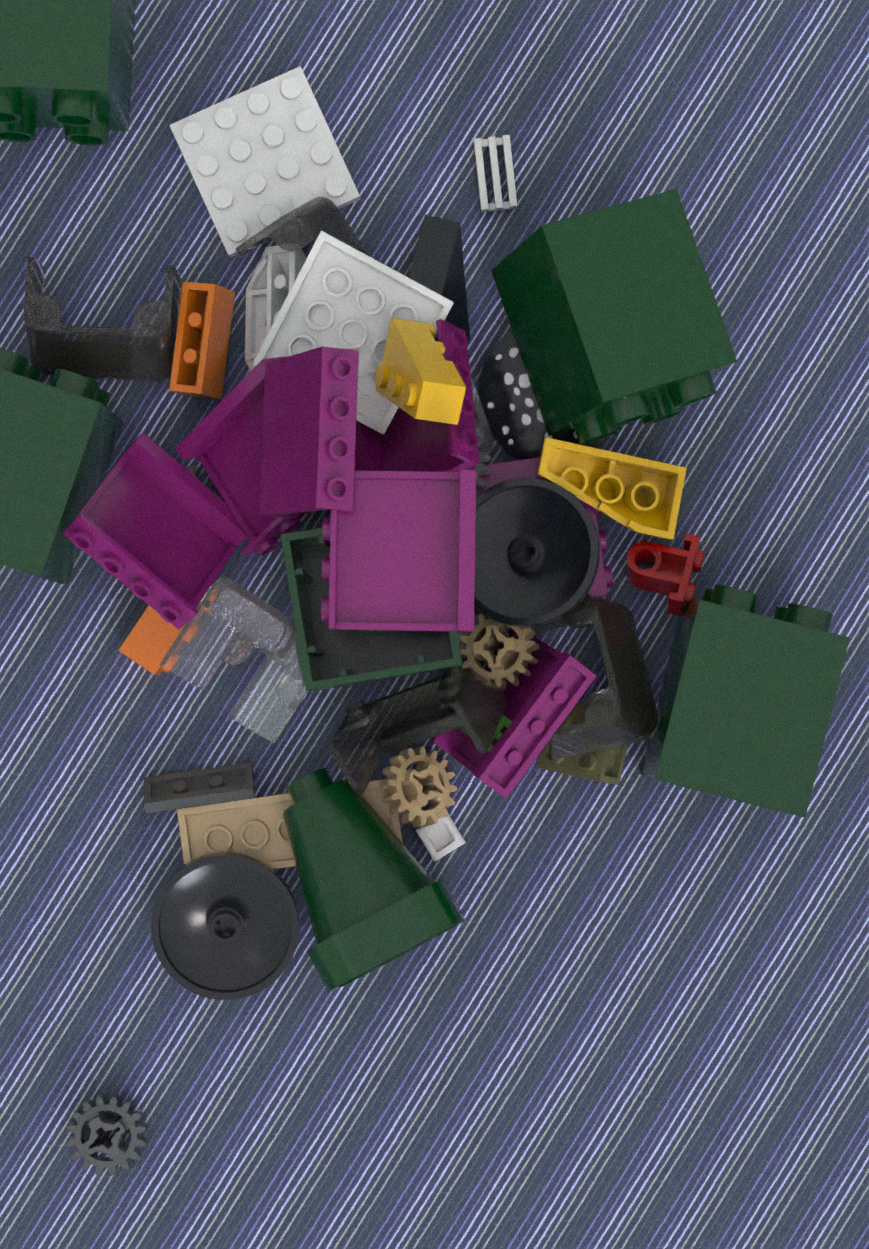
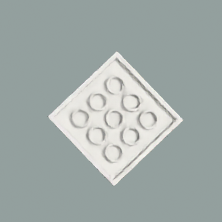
M301 66L170 124V128L229 258L360 200V195Z
M321 231L252 365L256 366L262 359L288 357L322 346L358 350L356 420L384 435L398 406L376 391L374 377L378 365L382 363L391 317L433 324L436 331L432 336L435 339L437 335L436 321L439 319L445 320L454 302Z

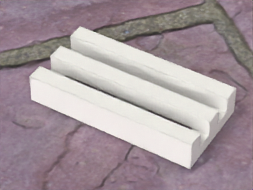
M503 135L501 138L493 136L482 140L481 138H475L474 151L481 213L517 209L510 135ZM503 146L509 199L507 202H502L496 148ZM482 148H489L495 203H488Z

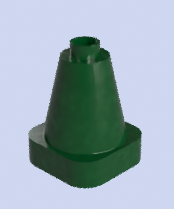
M322 768L300 778L286 788L294 804L282 814L317 944L307 950L327 992L337 990L466 921L446 882L442 879L435 882L349 779L334 783L327 769Z

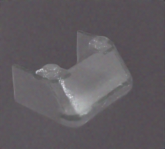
M221 577L211 585L196 608L199 611L198 614L185 624L159 665L204 691L222 661L232 666L238 665L248 658L253 646L263 652L268 658L229 717L270 742L275 743L301 701L308 694L305 688L295 621L228 577Z

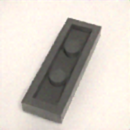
M252 762L144 777L143 804L146 814L255 798Z

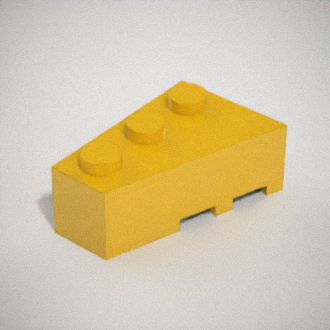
M391 317L382 363L378 365L375 371L374 382L376 391L415 419L458 425L466 386L453 361H447L442 354H444L446 348L442 342L434 340L432 335L435 334L436 330L433 324Z

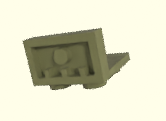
M577 702L540 752L537 767L597 782L619 785L634 714Z

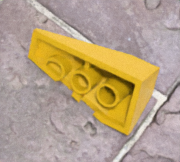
M547 437L544 438L537 475L564 488L576 498L636 533L674 540L687 468Z

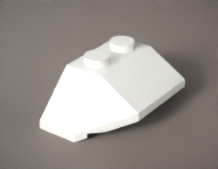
M299 244L266 247L262 255L263 259L255 269L246 288L245 362L251 371L255 367L252 363L307 259Z

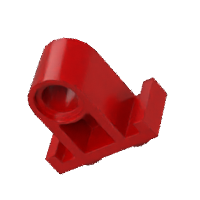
M686 534L683 550L652 542H640L633 545L627 553L626 576L628 581L638 589L669 596L667 613L682 616L684 605L692 603L695 594L696 584L691 583L693 571L700 573L705 551L699 550L700 537ZM641 562H648L653 567L645 570L638 568L636 565Z

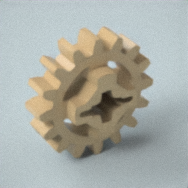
M482 613L479 614L480 624L474 625V631L471 632L470 636L460 637V640L467 644L466 648L460 650L461 657L468 659L462 664V668L467 672L472 671L469 678L476 683L482 680V686L487 689H491L495 683L497 688L505 690L506 681H510L513 685L518 686L519 679L517 676L523 674L529 677L531 673L526 668L528 663L537 664L538 662L537 659L531 656V651L540 649L535 641H530L536 635V632L530 627L505 625L491 618L488 619ZM506 627L513 629L519 639L509 638V632L506 631ZM500 644H503L504 648L500 649ZM479 661L488 662L491 672L485 671Z
M421 746L415 749L409 748L400 751L399 755L389 759L392 766L384 768L382 771L388 777V781L380 783L381 788L388 790V795L383 797L382 800L383 802H392L393 807L389 813L391 815L401 813L400 823L402 824L412 822L414 828L436 824L438 819L449 815L446 807L455 805V801L449 797L451 792L457 791V787L450 785L449 779H452L455 774L454 772L446 773L444 768L448 761L446 759L437 761V751L435 750L426 753L425 747ZM410 764H417L416 768L409 771L406 769ZM428 803L431 804L427 810H421V807L426 806Z

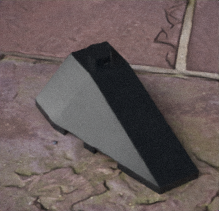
M425 215L409 278L454 302L444 321L465 330L469 343L470 330L460 223Z

